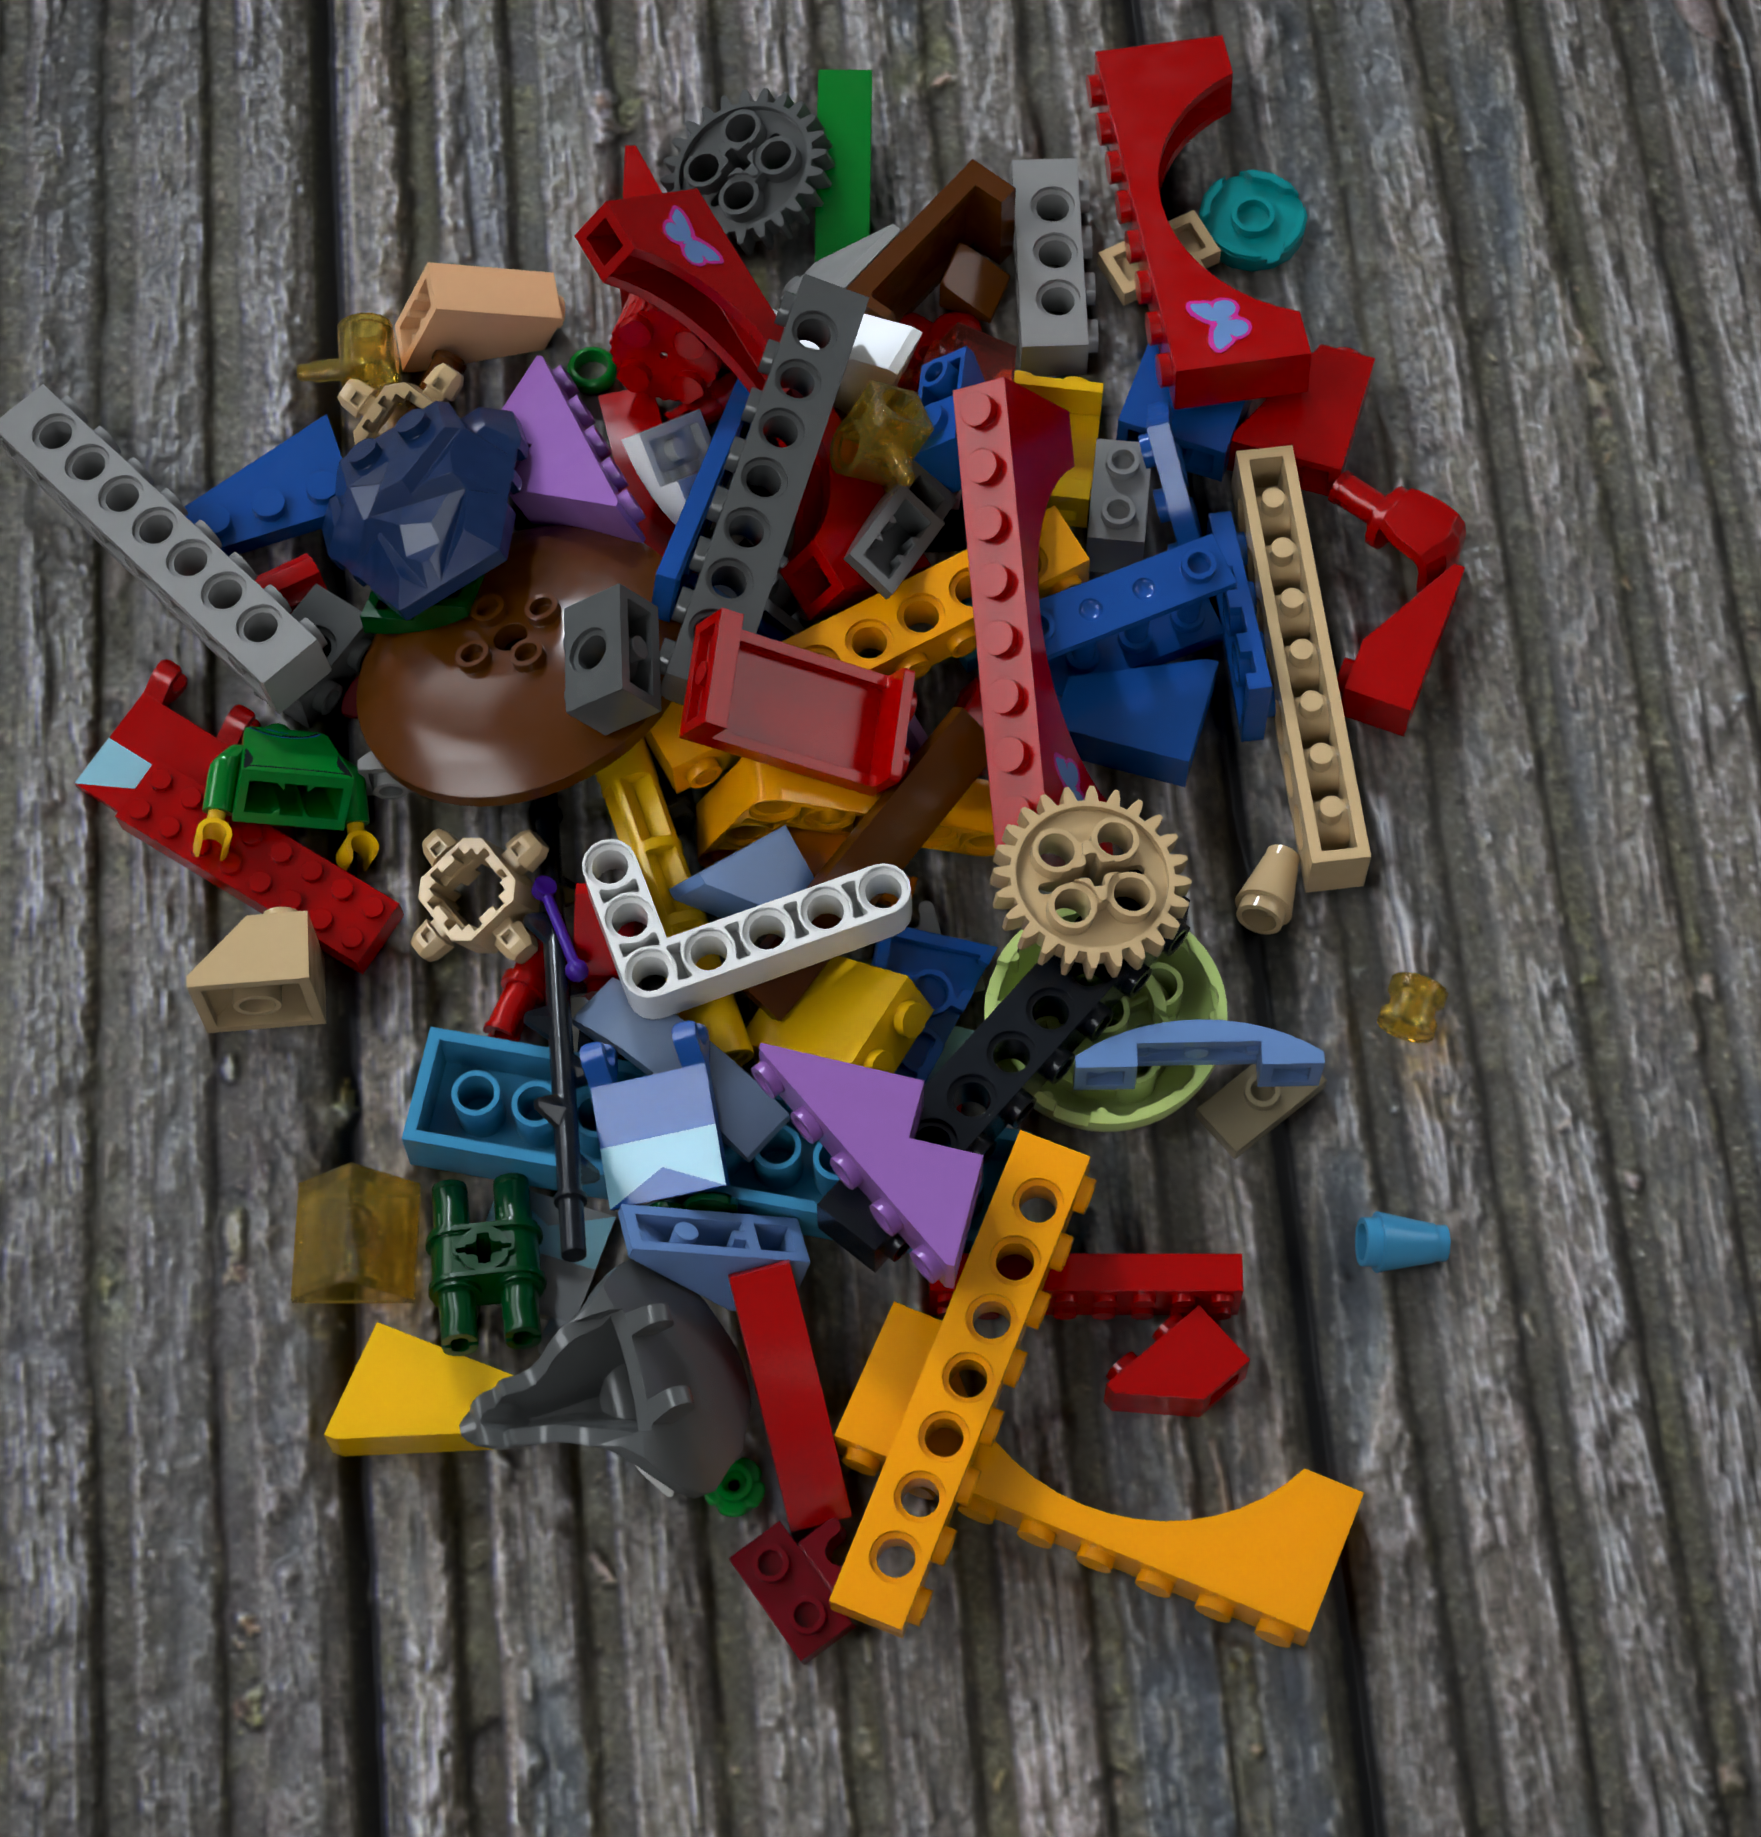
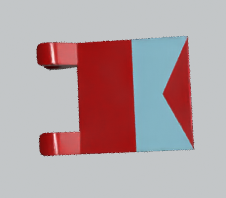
M164 659L153 670L142 695L74 784L80 790L115 812H118L155 760L159 758L206 787L208 769L211 762L233 744L241 745L245 728L250 726L261 727V724L255 719L256 715L252 710L238 704L226 716L216 738L166 707L184 692L188 686V679L182 674V669L179 665L171 660Z

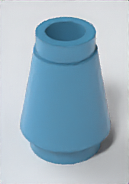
M1379 1211L1374 1212L1372 1217H1361L1358 1220L1355 1231L1356 1259L1360 1266L1371 1267L1375 1273L1434 1262H1446L1449 1258L1451 1240L1447 1225H1435L1431 1222Z

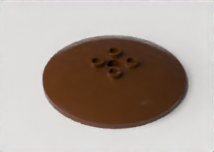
M569 525L541 526L512 533L507 561L485 574L467 617L439 628L410 633L376 634L373 638L361 667L356 698L361 731L367 745L380 765L392 778L421 796L459 806L486 807L521 803L551 795L593 776L612 764L650 731L672 701L661 696V712L608 735L598 732L567 714L564 699V608L619 583L652 603L655 575L663 557L645 543L628 541L605 533ZM659 619V649H661L664 638L676 641L681 623L671 619L670 622ZM525 638L517 642L511 650L503 651L510 642ZM660 674V679L662 682L664 675Z

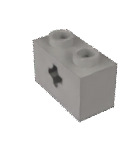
M1096 439L1086 554L1090 558L1089 571L1110 573L1143 560L1151 468L1146 469L1139 442Z

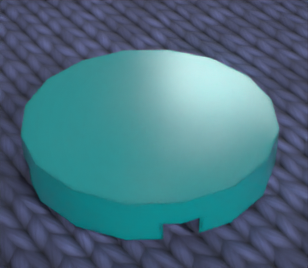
M1253 169L1239 171V176L1231 177L1227 180L1226 176L1215 181L1203 195L1198 214L1221 250L1220 262L1231 268L1251 272L1273 269L1290 260L1302 245L1308 218L1306 207H1303L1298 191L1290 182L1274 173Z

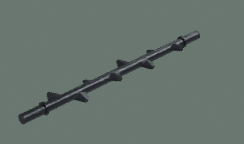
M558 792L534 799L535 808L532 811V821L536 825V830L532 831L536 832L549 847L546 859L538 867L539 876L551 877L556 882L557 890L554 894V899L566 926L565 907L575 905L576 884L566 878L562 871L560 823L563 820V812L558 807ZM540 901L541 912L527 914L524 917V925L543 942L546 1006L527 1011L524 1014V1024L549 1040L552 1095L535 1099L534 1109L554 1127L557 1193L554 1195V1206L559 1212L561 1258L567 1262H578L587 1256L584 1220L587 1194L583 1191L582 1185L595 1183L600 1180L599 1170L580 1153L576 1089L588 1085L581 1065V1060L574 1054L571 998L584 996L587 993L588 987L583 981L572 982L565 975L566 958L544 903Z

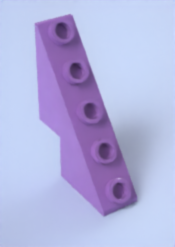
M536 356L501 409L514 412L521 423L529 446L527 459L520 462L519 460L516 461L514 468L523 480L521 491L514 495L510 491L509 496L531 524L539 526L569 525L605 533L628 541L643 543L646 538L638 523L645 519L646 516L636 499L626 488L629 484L617 464L610 457L612 452L606 441L593 425L596 422L592 414L577 395L580 391L562 364L552 370L543 356Z
M760 1042V1062L751 1068V1072L761 1089L773 1099L780 1095L793 1110L790 1113V1117L800 1134L811 1144L819 1141L831 1154V1167L843 1184L851 1190L858 1186L872 1202L869 1206L870 1211L880 1227L890 1236H894L897 1233L901 1235L913 1249L910 1252V1257L919 1272L930 1283H935L939 1280L945 1287L954 1289L982 1182L984 1155L915 1139L924 1107V1080Z

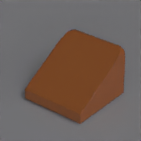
M959 243L940 283V307L955 312L968 313L979 320L991 323L1010 282L1011 275L971 247Z

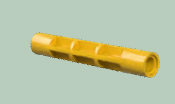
M643 737L628 752L596 773L595 777L601 786V794L608 807L618 840L630 846L636 855L664 932L668 938L708 924L709 921L704 911L674 900L669 891L671 887L691 877L683 854L684 849L677 836L658 782V775L645 737ZM716 954L705 955L696 963V966L703 970H714L722 965L719 955ZM734 993L676 1013L684 1021L690 1020L704 1024L708 1029L710 1041L740 1067L754 1057V1051Z

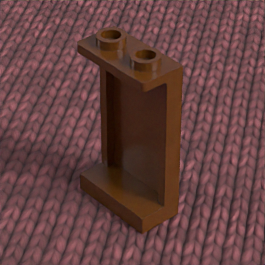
M972 159L846 289L870 297L864 314L899 323L905 315L912 313L941 283L959 243L967 245L972 249H977L1000 265L1013 252L1016 188Z

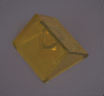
M352 1162L300 1182L298 1184L291 1286L292 1303H415L421 1205L420 1183Z

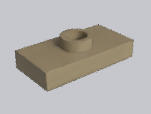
M1252 1064L1197 1107L1195 1117L1226 1151L1236 1159L1326 1087L1327 1079L1321 1075L1319 1086L1257 1087L1256 1064Z

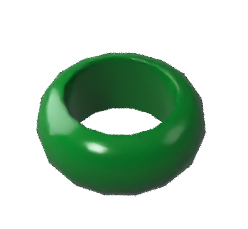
M585 347L578 350L570 358L567 364V372L580 392L588 395L600 394L607 391L615 383L617 365L612 361L613 355L605 349ZM589 362L601 363L607 367L606 372L596 379H586L577 373L584 364Z

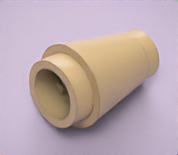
M1280 844L1269 846L1265 855L1235 898L1236 916L1238 921L1247 929L1259 934L1270 935L1279 932L1283 925L1290 922L1300 856L1292 848Z

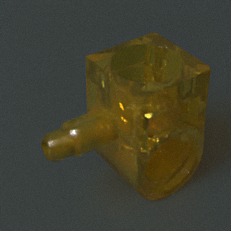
M375 313L352 314L343 318L337 324V359L315 360L311 363L299 364L296 367L297 378L300 382L340 381L343 388L349 379L360 380L378 390L376 396L379 395L385 385L402 382L400 357L393 325L389 319Z
M870 380L833 435L830 446V462L833 470L838 474L887 487L893 486L897 482L901 486L911 485L915 480L912 461L934 430L919 395L914 391Z

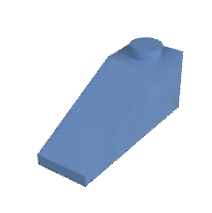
M621 1204L618 1211L629 1258L729 1311H736L728 1274L789 1259L798 1292L810 1264L798 1218Z

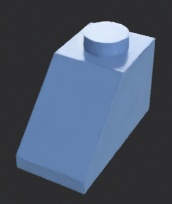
M784 825L671 887L669 891L673 899L719 918H725L804 890L814 879V876L789 830Z

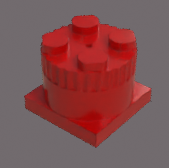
M628 292V299L610 339V353L613 355V363L617 365V379L628 391L633 393L642 392L643 394L651 395L653 398H661L664 401L671 399L690 404L702 397L707 387L712 386L720 369L732 371L708 345L682 323L660 308Z

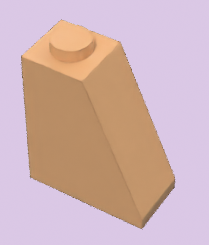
M428 262L395 324L402 372L413 373L427 370L435 350L451 352L465 362L464 364L545 350L556 329L562 327L565 319V301L562 296L558 295L554 273Z

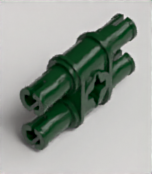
M507 1173L495 1178L493 1181L495 1221L470 1223L468 1191L463 1181L447 1179L434 1184L432 1187L434 1228L429 1233L425 1243L426 1251L431 1256L432 1282L429 1284L428 1296L433 1304L439 1308L441 1345L443 1352L447 1355L465 1356L476 1352L478 1349L476 1306L502 1304L505 1343L509 1348L529 1349L539 1345L541 1342L539 1298L543 1295L547 1285V1278L544 1272L541 1271L539 1249L543 1240V1231L537 1222L532 1219L529 1181L525 1175Z

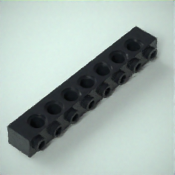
M1137 869L1128 871L1142 874V872ZM1182 896V898H1184L1190 903V900L1187 897ZM1115 898L1116 902L1126 910L1138 911L1141 909L1139 904L1131 898ZM1189 905L1184 917L1176 919L1180 923V927L1174 939L1163 937L1165 945L1162 952L1167 956L1172 955L1180 947L1189 933L1190 927L1186 924ZM1079 916L1074 922L1082 921L1081 916ZM1145 951V960L1141 969L1137 971L1123 959L1118 977L1115 978L1111 977L1104 964H1098L1094 975L1100 978L1102 982L1095 986H1085L1074 979L1076 976L1084 974L1082 963L1074 962L1067 975L1061 974V958L1055 955L1042 966L1036 963L924 1086V1107L915 1139L984 1155V1166L997 1147V1142L995 1141L997 1136L1008 1124L1016 1128L1027 1118L1037 1101L1034 1095L1047 1081L1056 1084L1062 1079L1075 1060L1074 1050L1086 1037L1094 1041L1104 1032L1114 1016V1011L1111 1009L1124 995L1133 998L1138 994L1152 973L1150 966L1158 957ZM1043 1016H1053L1060 1019L1064 1025L1056 1029H1046L1035 1021ZM1004 1059H1016L1022 1062L1025 1068L1021 1071L1010 1073L1001 1070L996 1064ZM965 1102H976L984 1106L986 1111L979 1116L971 1117L963 1115L956 1108ZM839 1180L817 1204L818 1228L874 1273L877 1272L888 1258L893 1262L898 1261L908 1251L910 1246L899 1233L890 1236L880 1227L870 1211L869 1206L872 1202L858 1186L851 1190Z

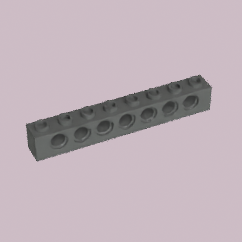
M805 273L796 294L785 291L774 324L784 327L780 342L768 339L757 372L768 375L763 391L754 387L751 388L740 419L751 424L746 440L737 436L734 437L723 468L734 473L729 489L717 486L706 519L716 522L712 538L709 539L700 535L689 566L690 570L699 573L694 590L682 587L671 618L672 621L682 625L676 641L664 638L660 649V674L664 675L661 682V696L665 697V699L684 706L695 629L698 623L723 607L744 614L742 629L757 633L870 297ZM800 341H810L816 344L819 350L809 349L802 345ZM783 389H794L804 398H793L787 395ZM765 437L779 438L785 442L787 447H776L770 444ZM748 486H760L766 489L771 496H757L749 490ZM730 536H744L753 543L754 547L739 546ZM713 586H727L736 593L737 597L724 598L715 592Z

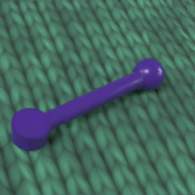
M538 876L532 885L531 893L537 900L544 903L567 961L565 975L572 982L584 981L588 976L589 968L586 962L578 958L554 899L557 884L551 877Z

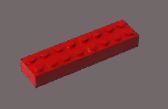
M157 758L115 815L121 828L262 914L267 909L274 907H291L298 911H308L321 949L363 975L403 918L404 913L400 903L268 824L236 822L232 820V815L225 817V821L232 829V839L227 857L220 861L222 846L214 839L203 840L200 855L196 857L193 852L196 829L198 824L206 819L208 815L202 812L206 787Z
M963 1253L954 1289L945 1287L939 1280L935 1283L929 1282V1315H937L940 1319L944 1318L970 1253ZM1069 1253L1062 1272L1050 1269L1042 1291L1051 1294L1050 1303L1045 1315H1053L1055 1319L1059 1320L1074 1319L1077 1315H1092V1318L1097 1320L1113 1319L1115 1315H1131V1318L1136 1320L1152 1319L1154 1315L1172 1316L1177 1312H1180L1185 1317L1200 1305L1213 1320H1226L1231 1318L1232 1315H1238L1244 1291L1242 1254ZM1009 1255L999 1262L997 1269L1007 1279L1021 1280L1031 1273L1033 1267L1025 1257ZM987 1312L980 1315L978 1319L993 1320L997 1319L1001 1314Z

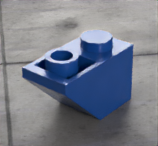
M967 346L922 365L910 457L952 493L962 489L953 390L985 382L975 354Z

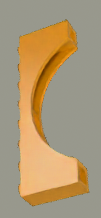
M895 1301L893 1302L834 1434L837 1453L843 1456L841 1461L849 1468L869 1476H875L877 1471H882L942 1323L941 1320ZM958 1372L952 1378L950 1386L959 1396L968 1397ZM949 1428L935 1430L930 1434L926 1442L927 1448L933 1454L940 1457H948L955 1454L963 1444L961 1436ZM994 1441L992 1447L984 1444L980 1445L972 1467L981 1470L977 1487L968 1507L959 1504L958 1510L968 1518L980 1523L993 1524L994 1519L1016 1527L1018 1528L1016 1534L1021 1539L1035 1546L1051 1549L1054 1543L1077 1553L1075 1558L1078 1562L1095 1571L1111 1573L1112 1568L1134 1576L1136 1577L1135 1584L1153 1595L1170 1598L1171 1594L1175 1593L1196 1602L1194 1608L1199 1613L1213 1620L1229 1623L1233 1617L1256 1627L1254 1633L1264 1641L1276 1646L1289 1648L1292 1642L1302 1647L1306 1644L1364 1492L1304 1468L1285 1485L1264 1498L1226 1513L1192 1520L1155 1521L1133 1519L1094 1509L1054 1491L1029 1474ZM916 1487L909 1491V1493L926 1500H934L936 1496L934 1491L926 1487Z

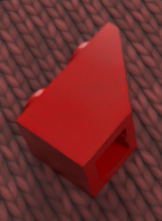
M1198 1305L1185 1317L1180 1312H1177L1165 1320L1152 1335L1156 1342L1140 1356L1131 1351L1110 1368L1106 1374L1109 1382L1106 1384L1103 1402L1111 1411L1201 1417L1246 1378L1250 1359L1203 1308Z

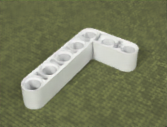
M601 840L587 850L582 861L583 875L589 898L628 1003L635 1013L643 1018L652 1020L671 1016L893 937L905 930L912 916V896L909 878L897 866L882 863L860 869L667 938L636 855L630 846L619 840ZM611 869H619L627 873L623 879L616 883L608 884L598 880L602 873ZM882 893L893 894L899 899L895 905L888 908L875 907L869 902L872 897ZM826 913L834 914L842 919L838 925L828 929L818 928L811 923L817 916ZM628 922H641L647 926L642 933L633 937L622 936L618 933L619 929ZM765 934H775L784 939L774 949H761L753 944L757 938ZM716 954L726 959L720 967L714 970H703L696 966L698 960L705 955ZM656 974L667 979L663 987L654 991H646L637 987L639 982L649 975Z

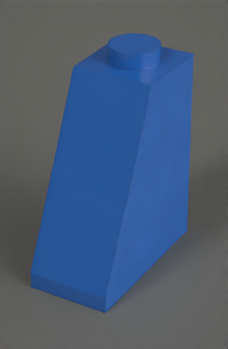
M1201 659L1069 676L1063 696H1057L1069 734L1081 760L1186 787L1215 688L1218 661Z

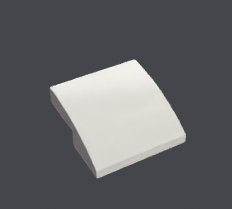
M700 409L622 439L629 459L642 483L661 510L675 525L678 522L712 440ZM731 477V479H730V481H729V484H728V486H727V489H729V486H730L732 477ZM716 522L712 523L710 530L715 528Z

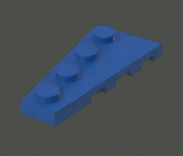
M1231 511L1208 513L1206 535L1213 533L1237 581L1236 588L1215 595L1218 617L1225 630L1223 645L1240 741L1264 740L1267 718L1275 717L1276 705L1266 662L1265 640L1262 631L1259 632L1256 619L1257 599L1253 581H1247L1244 568L1248 564L1246 537L1244 531L1236 532Z

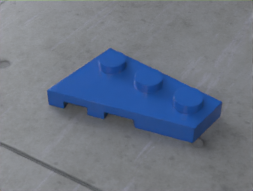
M1166 399L1147 405V433L1138 435L1146 469L1157 467L1162 488L1153 490V495L1161 524L1169 521L1172 522L1177 542L1167 544L1168 550L1199 539L1203 537L1194 499L1189 497L1187 487H1189L1186 465L1182 449L1174 441L1172 433V419H1174L1170 400Z
M327 414L186 505L185 508L188 512L186 517L193 524L199 520L204 521L221 541L222 547L220 549L227 556H230L233 552L242 554L322 529L329 499L336 495L337 469L342 459Z
M906 927L904 931L893 937L874 943L871 965L908 975L934 1009L923 1031L918 1035L894 1074L924 1080L925 1085L945 1047L950 1033L960 1015L964 1012L980 977L989 965L998 947Z

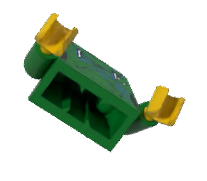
M280 723L270 724L266 727L250 726L244 729L241 745L233 744L211 762L208 769L202 812L208 815L206 819L198 824L193 843V852L196 857H199L202 841L206 839H214L221 844L220 861L227 857L232 839V829L225 821V817L232 815V820L236 822L341 831L347 828V837L336 853L338 867L347 871L353 860V851L359 853L362 857L364 871H367L379 851L378 841L371 833L365 831L364 827L370 823L365 777L358 773L357 766L338 753L327 735L318 732L290 730L286 725Z

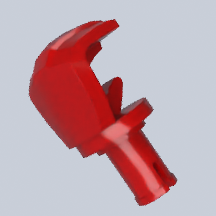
M1349 470L1344 471L1333 484L1329 492L1330 497L1328 501L1337 504L1367 523L1365 543L1378 550L1390 542L1415 563L1418 569L1416 592H1421L1454 563H1459L1466 538V525L1461 516L1444 502L1413 488L1407 490L1403 486L1384 495L1354 476Z

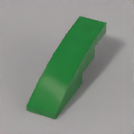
M818 69L817 118L824 127L826 136L832 143L833 147L827 152L835 162V166L824 171L832 182L831 187L816 189L824 204L822 207H815V262L870 235L872 70Z

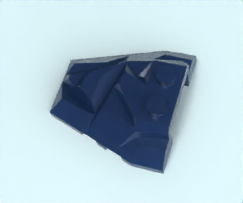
M435 401L424 409L417 408L407 412L398 420L396 426L375 439L367 438L353 446L347 456L339 462L336 477V495L329 499L322 525L328 556L342 571L347 568L363 587L366 585L370 586V589L379 600L408 621L507 561L516 513L508 504L510 491L513 495L521 491L523 480L514 468L516 461L519 460L520 462L527 459L529 450L521 423L514 412L478 407L463 418H460L449 402Z

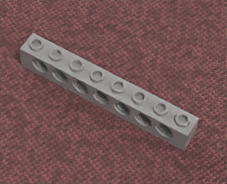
M42 384L1 416L0 443L8 457L278 714L282 713L332 671L322 650L328 643L320 630L306 617L298 622L290 614L292 609L289 603L274 586L269 584L263 589L255 582L257 579L256 574L237 552L227 556L220 549L222 543L213 530L202 520L193 524L186 517L188 515L186 508L172 491L165 488L159 492L152 486L154 484L153 478L135 457L125 461L119 455L121 453L119 446L103 427L98 426L92 430L86 424L88 422L86 415L73 399L66 395L60 400Z

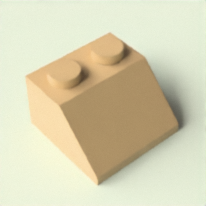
M274 907L267 909L263 914L246 915L186 976L187 990L207 1033L326 1024L325 958L308 911H298L291 907Z

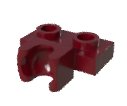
M832 1518L798 1542L799 1546L784 1525L778 1521L728 1558L803 1665L807 1664L856 1627L848 1616L831 1610L829 1598L843 1566L833 1564L832 1555L834 1550L847 1538V1532L837 1518Z

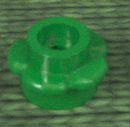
M742 1457L736 1460L727 1471L716 1491L704 1495L707 1503L715 1506L720 1514L727 1517H740L750 1512L753 1508L759 1506L765 1495V1484L760 1480L762 1471L749 1458ZM735 1480L740 1483V1488L737 1491H731L728 1488V1484L731 1481Z

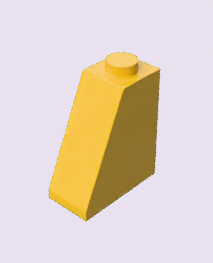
M377 1322L326 1428L324 1436L332 1452L343 1457L495 1450L476 1446L464 1439L459 1425L469 1412L470 1405L477 1396L494 1388L501 1379L513 1375L466 1356L447 1355L443 1352L442 1347Z

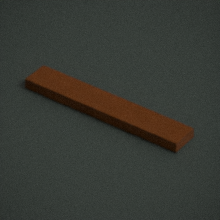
M953 706L910 759L907 771L900 782L884 791L807 888L876 864H891L901 870L906 867L987 766L984 728L964 708ZM884 893L872 897L869 902L875 905ZM826 913L817 916L811 923L818 928L828 929L838 925L842 919L834 914ZM768 934L758 948L774 949L784 939L775 934ZM831 959L742 991L770 1018L782 1021Z

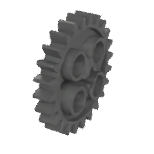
M764 88L761 91L757 101H754L747 89L742 90L739 103L734 105L724 95L721 97L720 111L714 113L706 106L702 108L705 121L700 125L687 120L685 125L691 135L688 139L673 138L672 143L678 150L679 155L664 158L663 162L671 174L660 178V182L667 192L698 188L733 247L736 249L739 244L747 256H752L757 241H762L768 250H772L774 247L773 235L779 232L787 239H792L793 232L790 224L795 220L806 225L810 223L804 210L807 206L822 207L824 203L817 194L816 189L831 187L832 182L824 171L835 166V162L827 152L833 147L832 143L826 136L825 129L815 113L811 114L802 100L794 104L786 92H783L775 100L768 88Z

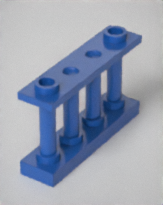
M1213 533L1039 600L1046 654L1057 696H1063L1069 676L1162 665L1223 641L1225 630L1208 598L1236 588L1237 581Z

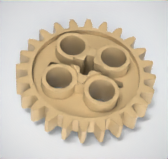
M1089 785L1084 800L1077 801L1072 790L1069 787H1065L1058 806L1046 794L1041 795L1037 806V813L1023 807L1017 820L1019 827L1011 824L1006 826L1002 841L1006 845H997L993 862L999 867L993 868L990 885L1001 888V890L996 892L993 908L1001 910L1011 909L1005 916L1002 925L1003 930L1022 928L1023 933L1017 947L1023 950L1035 943L1040 946L1041 950L1037 963L1041 966L1055 955L1061 958L1060 969L1062 975H1067L1074 962L1082 963L1087 979L1093 978L1098 964H1104L1111 977L1115 978L1118 977L1123 959L1137 971L1141 969L1145 960V951L1158 957L1161 955L1165 945L1163 937L1173 940L1180 927V923L1176 919L1184 917L1189 902L1182 898V896L1187 895L1192 879L1179 875L1184 871L1188 857L1182 854H1170L1179 837L1176 833L1163 836L1158 835L1157 831L1163 819L1160 814L1146 821L1139 817L1143 801L1140 799L1135 801L1128 809L1120 807L1119 790H1114L1107 802H1102L1098 800L1095 786ZM1111 842L1118 845L1124 854H1108L1101 849L1099 844ZM1045 853L1058 855L1065 861L1066 865L1062 867L1048 865L1041 859L1040 855ZM1137 869L1140 870L1142 874L1128 871ZM1038 889L1052 893L1041 894ZM1115 898H1131L1139 904L1141 909L1138 911L1126 910L1116 902ZM1060 908L1072 909L1081 916L1082 921L1068 922L1063 920L1056 910Z

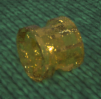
M1398 972L1392 975L1387 989L1391 998L1388 1004L1381 1006L1377 1018L1379 1027L1386 1033L1408 1042L1428 1043L1432 1041L1438 1027L1434 1019L1435 1014L1444 1009L1448 997L1446 988L1439 982L1417 973Z

